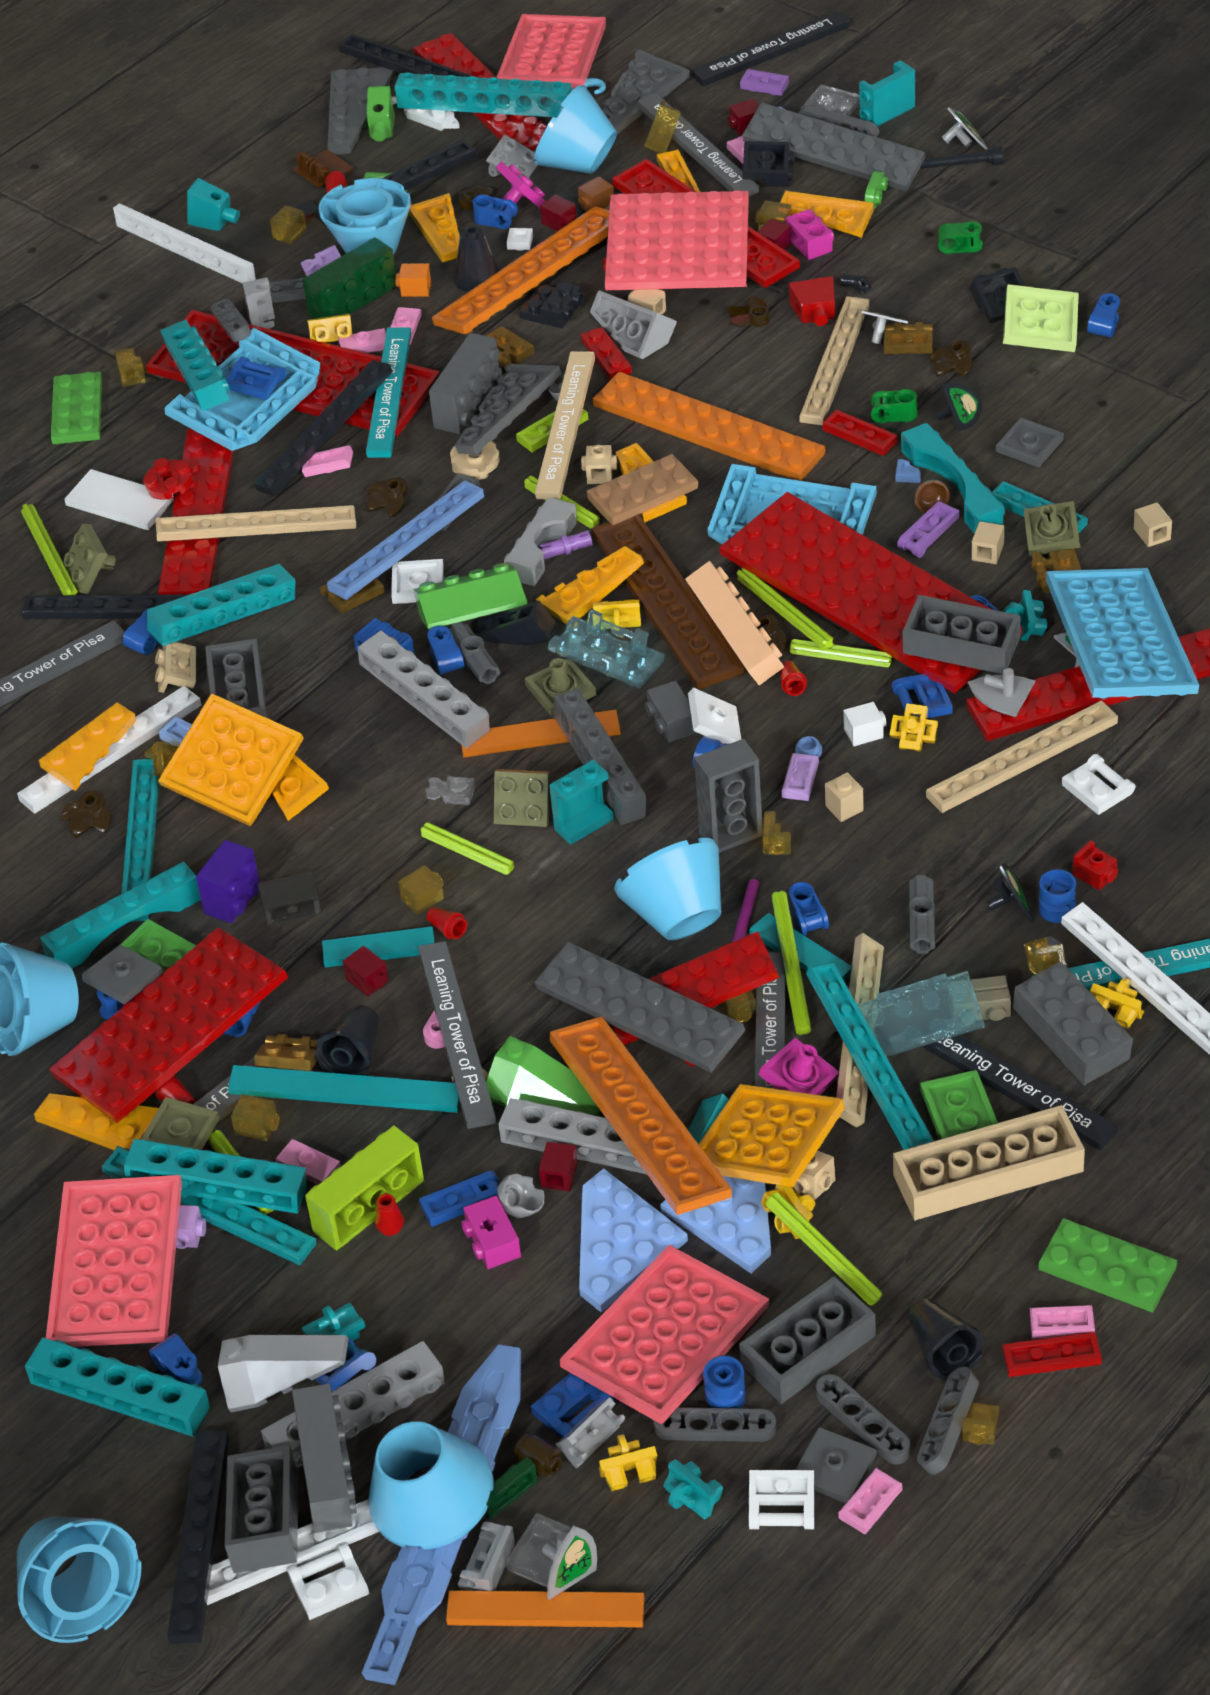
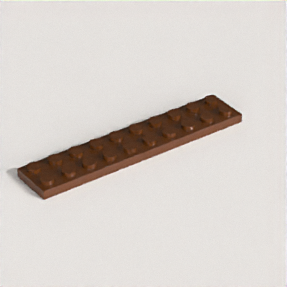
M639 514L613 526L607 522L592 528V536L606 556L626 546L642 557L644 564L627 577L624 583L634 598L639 600L641 608L696 689L700 690L745 673V666Z

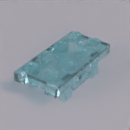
M593 609L589 611L588 621L573 616L567 622L566 631L560 637L555 635L549 641L548 650L639 689L660 667L665 655L646 647L648 632L637 628L634 633L602 620L603 614ZM606 628L613 629L611 632L616 636L632 638L630 643L629 641H621L614 638L610 633H606Z
M968 971L947 977L946 973L914 984L876 994L877 999L857 1004L886 1057L985 1027Z

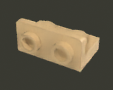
M174 642L163 646L162 649H158L155 658V664H158L155 681L158 682V692L164 693L167 684L193 689L196 683V647Z

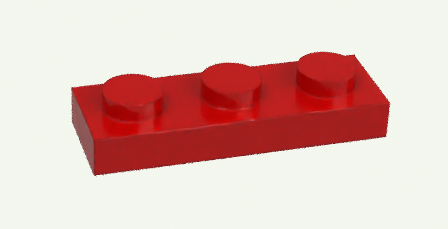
M603 327L581 334V342L589 352H594L595 361L609 380L618 372L627 375L632 374L631 365Z
M835 410L822 423L823 431L882 456L897 444L896 434L839 410Z
M1095 1332L1003 1344L1002 1352L1008 1377L1095 1366L1102 1363V1356Z

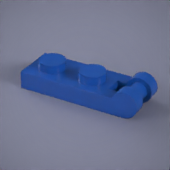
M494 1171L482 1173L419 1198L420 1207L430 1226H436L463 1215L464 1207L496 1196L499 1178Z

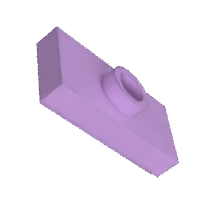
M792 753L782 788V798L809 801L819 764V756Z

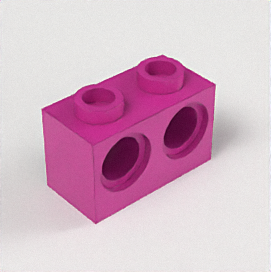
M810 209L785 217L786 224L790 225L791 242L808 260L833 251L832 241H834V234L832 230L827 228L821 218L816 216Z

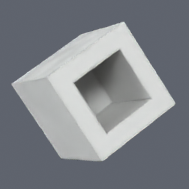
M874 702L844 710V730L853 746L883 738V727L886 726V718L883 711H878Z

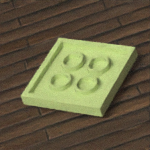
M1007 285L1003 344L1075 352L1079 293Z

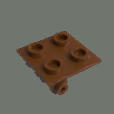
M328 149L313 157H310L306 152L297 153V165L292 168L294 172L317 188L325 186V178L330 172L339 171L345 175L354 170V167Z

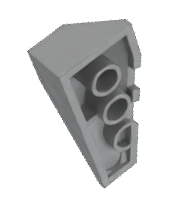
M598 291L590 313L602 327L611 333L610 336L620 343L621 348L625 352L642 359L668 344L677 321L602 291Z
M247 1335L223 1340L218 1369L228 1410L236 1412L259 1407L268 1402V1397L280 1391L286 1394L293 1390L292 1385L306 1378L314 1380L344 1365L348 1337L346 1335Z

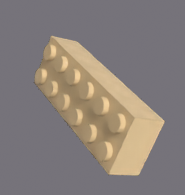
M1060 1105L893 1153V1176L913 1219L918 1220L1084 1172L1085 1149L1063 1106Z

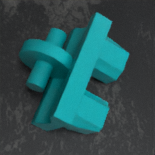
M1023 590L1021 602L1018 604L1011 602L1003 610L1006 613L1020 615V626L1022 627L1021 641H1028L1031 634L1043 636L1047 628L1046 619L1040 618L1044 609L1043 601L1033 600L1031 591Z
M348 1303L334 1311L329 1305L322 1309L324 1316L302 1327L304 1335H346L354 1341L359 1338V1331L366 1327L363 1319L358 1316L352 1304Z
M676 1459L670 1462L668 1465L669 1475L663 1485L670 1493L669 1505L675 1509L685 1505L704 1520L710 1517L714 1504L721 1498L723 1486L715 1479L706 1483L700 1479V1468L692 1461L684 1465Z

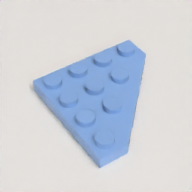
M605 1169L601 1170L582 1186L579 1290L580 1296L600 1312H603L614 1303L668 1245L679 1249L688 1241L685 1231Z
M723 1176L732 1188L731 1198L680 1215H676L666 1200L661 1203V1212L751 1274L771 1256L768 1212L761 1205L763 1194L766 1192L764 1182Z

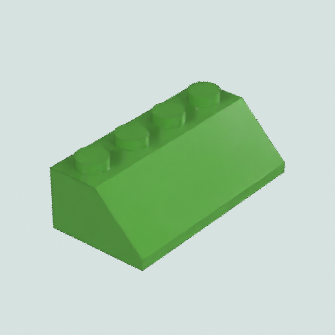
M500 563L494 565V569L491 570L476 569L470 571L467 576L459 577V575H452L444 578L443 582L434 583V581L421 583L419 588L414 589L420 619L429 630L435 626H445L526 605L527 599L517 570L512 564Z

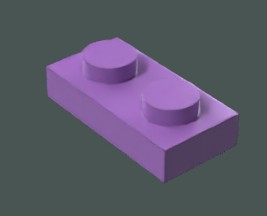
M747 69L740 81V89L782 96L789 85V76Z

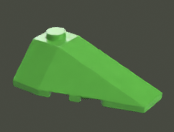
M510 1036L496 1053L486 1081L492 1102L506 1107L509 1099L515 1098L547 1106L553 1105L570 1111H580L598 1117L602 1113L572 1070L537 1047Z

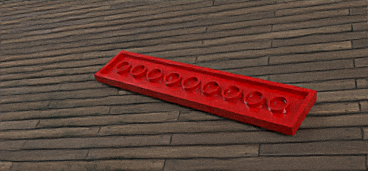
M452 33L442 35L437 39L414 47L415 56L477 78H497ZM472 112L499 140L505 134L536 152L541 137L547 128L537 116Z
M648 159L612 178L613 186L624 194L696 192ZM748 226L747 277L762 287L767 288L800 268L799 259Z
M188 428L182 461L189 463L194 480L186 492L180 494V491L176 493L172 517L224 514L234 450L231 451L195 430ZM220 537L167 541L158 594L189 595L211 588Z
M1210 628L1178 637L1196 679L1210 676ZM1078 666L1034 679L1035 683L1016 717L989 708L981 703L977 697L966 699V707L986 741H990L1068 718L1101 700L1109 706L1139 696L1092 697L1081 667Z

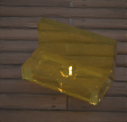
M661 100L644 147L659 153H665L681 111L666 106L665 101Z

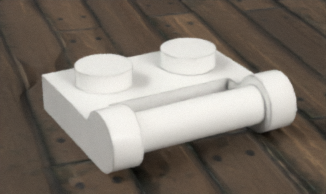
M1098 754L1092 755L1087 763L1062 777V786L1098 815L1130 796L1135 790L1133 782L1129 779H1123L1104 763V759ZM1098 771L1117 788L1113 790L1093 773Z
M749 1470V1529H759V1526H804V1529H814V1470ZM759 1505H804V1513H759Z
M347 1543L337 1546L338 1550L299 1567L293 1565L287 1568L289 1578L309 1620L369 1594L367 1584ZM343 1562L345 1567L304 1584L303 1582L304 1578Z

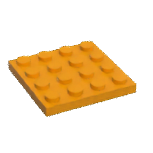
M211 693L158 781L161 786L251 827L304 738L299 732Z
M740 1084L699 1143V1146L722 1176L794 1187L845 1109V1105L841 1098Z

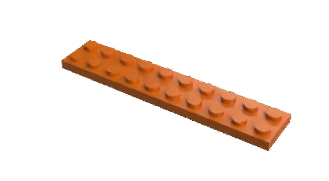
M594 206L432 317L434 325L461 334L472 332L473 328L482 322L488 321L492 315L505 309L508 304L521 298L524 293L537 287L540 282L553 276L562 267L571 264L572 260L587 253L588 249L594 245L603 242L604 238L608 236L610 210Z
M618 372L593 398L594 407L793 480L802 481L825 455V446L622 372Z
M594 1018L550 1032V1041L676 1215L732 1197V1188L604 1018Z

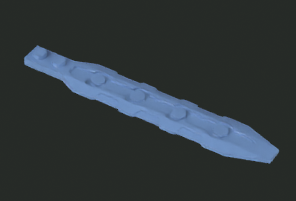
M498 1345L462 1388L451 1415L453 1420L448 1432L471 1442L480 1449L492 1471L495 1466L494 1459L505 1430L509 1429L521 1399L520 1348ZM468 1533L452 1543L433 1549L423 1550L421 1546L406 1545L405 1548L401 1547L397 1560L392 1562L381 1590L385 1616L362 1671L365 1680L391 1685L396 1684L418 1626L442 1602L452 1576L450 1571L462 1540L467 1538Z

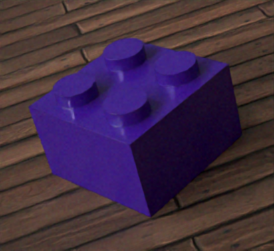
M224 840L196 876L204 914L231 924L238 915L244 912L248 902L253 896L258 894L261 887L253 849Z

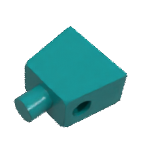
M197 178L187 191V224L219 231L227 221L235 224L238 222L240 211L230 208L229 193Z

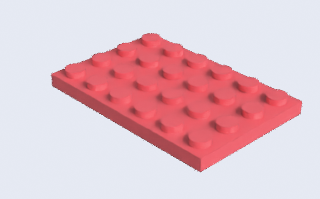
M522 14L497 78L547 82L561 81L571 83L572 89L579 85L584 86L606 27V17Z
M180 1175L64 1182L46 1339L60 1340L71 1347L155 1343L162 1342L168 1338L182 1190Z
M668 1245L560 1358V1367L662 1425L703 1380L704 1367L708 1361L714 1357L725 1356L767 1310L769 1298Z

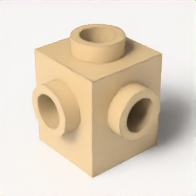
M611 445L587 446L586 456H582V471H586L587 484H604L611 481L612 471L617 470V455H612Z
M817 1151L795 1186L791 1187L793 1191L801 1195H810L816 1200L835 1181L834 1157Z

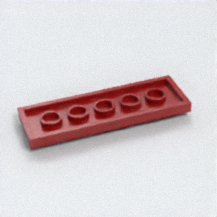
M757 931L656 975L649 980L708 1008H712L776 980L779 976ZM613 1026L617 1037L624 1046L640 1039Z

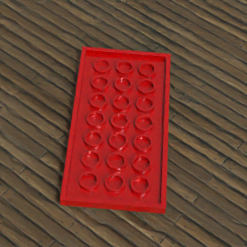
M218 927L87 1038L82 1040L49 1070L54 1078L118 1123L283 983L288 976L283 968Z

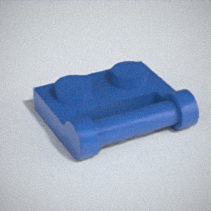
M240 357L225 379L231 391L267 400L279 381L284 380L286 368L281 366L271 367L252 362L246 357Z
M927 675L909 676L892 682V690L894 694L898 695L904 711L906 704H913L908 690L914 689L920 705L928 707L927 718L952 714V704L944 686L937 681L935 683L930 680ZM911 714V716L921 717V715Z
M348 1338L346 1357L349 1356L351 1359L345 1360L344 1365L314 1380L321 1385L330 1383L331 1391L333 1392L340 1386L348 1383L350 1378L360 1370L372 1369L376 1364V1357L372 1352L356 1347L354 1342Z
M570 1373L530 1407L531 1413L562 1439L598 1403L609 1397L613 1402L614 1399L609 1394ZM591 1399L593 1400V1402L590 1405H588L572 1420H570L568 1423L565 1422L588 1401H590Z

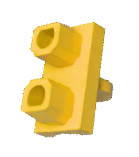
M349 314L307 320L310 339L318 342L338 341V337L346 338L352 334Z
M639 600L593 603L595 630L615 628V631H618L620 628L641 626Z
M1122 978L1119 984L1110 981L1108 988L1093 983L1090 989L1091 994L1107 1011L1109 1008L1117 1010L1114 1019L1122 1027L1128 1029L1135 1018H1142L1144 1010L1141 1009L1142 1002L1135 999L1137 991L1130 989V979Z
M776 1185L775 1190L763 1194L761 1205L766 1212H772L766 1206L768 1198L775 1192H778L806 1220L809 1221L813 1217L811 1211L815 1206V1201L810 1195L801 1196L799 1193H795L791 1187ZM777 1216L775 1217V1227L780 1234L791 1232L795 1239H800Z
M624 1434L617 1436L618 1445L607 1448L609 1456L612 1458L599 1461L601 1478H606L611 1491L628 1486L624 1471L636 1469L640 1483L656 1479L655 1463L657 1453L655 1446L638 1450L640 1449L639 1441L627 1442Z

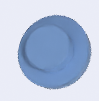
M806 736L798 741L795 753L820 757L822 746L815 737Z

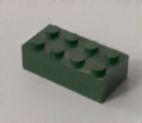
M374 237L303 278L308 316L312 319L351 314L395 288L396 270L393 249Z

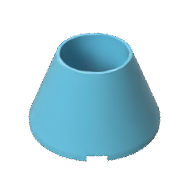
M579 85L561 104L563 109L556 118L552 117L541 137L534 155V159L537 160L535 163L539 166L592 174L604 161L616 139L617 131L587 88Z
M381 178L354 180V185L342 188V185H339L329 191L320 201L319 213L322 221L346 254L376 237L391 247L394 255L411 206L410 194L404 190V186L397 182Z
M699 838L700 843L691 845L685 840L660 849L627 870L629 876L623 882L619 878L615 884L614 890L617 896L667 940H678L700 932L714 923L721 915L719 848L711 838Z
M0 943V1053L15 1056L75 1020L79 1002L78 987L73 970L66 962L8 943Z
M408 1422L399 1425L385 1435L376 1451L368 1496L371 1518L379 1532L398 1546L404 1548L406 1545L421 1546L425 1550L447 1545L468 1533L485 1514L488 1508L486 1503L490 1491H493L492 1470L480 1449L463 1438L424 1422ZM434 1466L423 1476L408 1480L417 1471Z
M54 1516L34 1524L22 1537L17 1550L18 1603L22 1616L28 1625L40 1636L61 1643L83 1641L88 1639L87 1635L96 1632L102 1627L106 1630L112 1626L130 1606L140 1583L141 1561L138 1559L136 1544L131 1536L117 1524L95 1518ZM77 1554L70 1567L54 1577L60 1565L71 1556Z

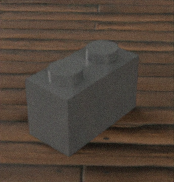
M676 681L647 690V702L644 703L646 712L649 717L653 716L659 734L663 733L668 742L697 733L693 731L690 703Z

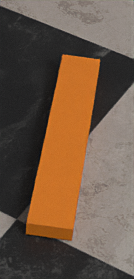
M616 710L594 713L608 736L621 735ZM548 719L490 728L486 735L467 749L462 745L463 758L560 744L569 741L556 720Z
M449 1591L446 1620L447 1625L643 1627L645 1597L644 1593L561 1592L549 1600L547 1599V1592Z

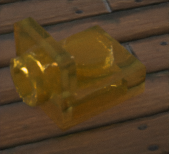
M162 741L154 743L152 747L144 751L146 758L153 759L154 776L161 777L179 746L169 745L168 742Z
M765 811L763 854L790 855L791 833L781 832V823H776V812Z
M972 1403L967 1417L963 1419L962 1441H968L977 1445H994L999 1418V1406Z

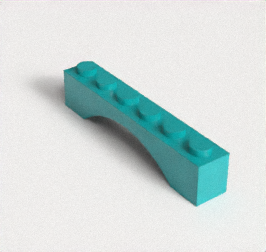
M928 423L901 433V452L914 466L934 471L947 478L957 487L964 499V522L974 534L979 521L1003 525L1005 508L1002 502L998 501L991 494L990 489L979 481L977 475L969 470L963 459L953 452L951 446L941 439L936 430L934 431Z
M182 862L40 937L45 956L66 962L73 969L84 963L101 941L126 923L156 912H180L201 900L196 875L185 862Z

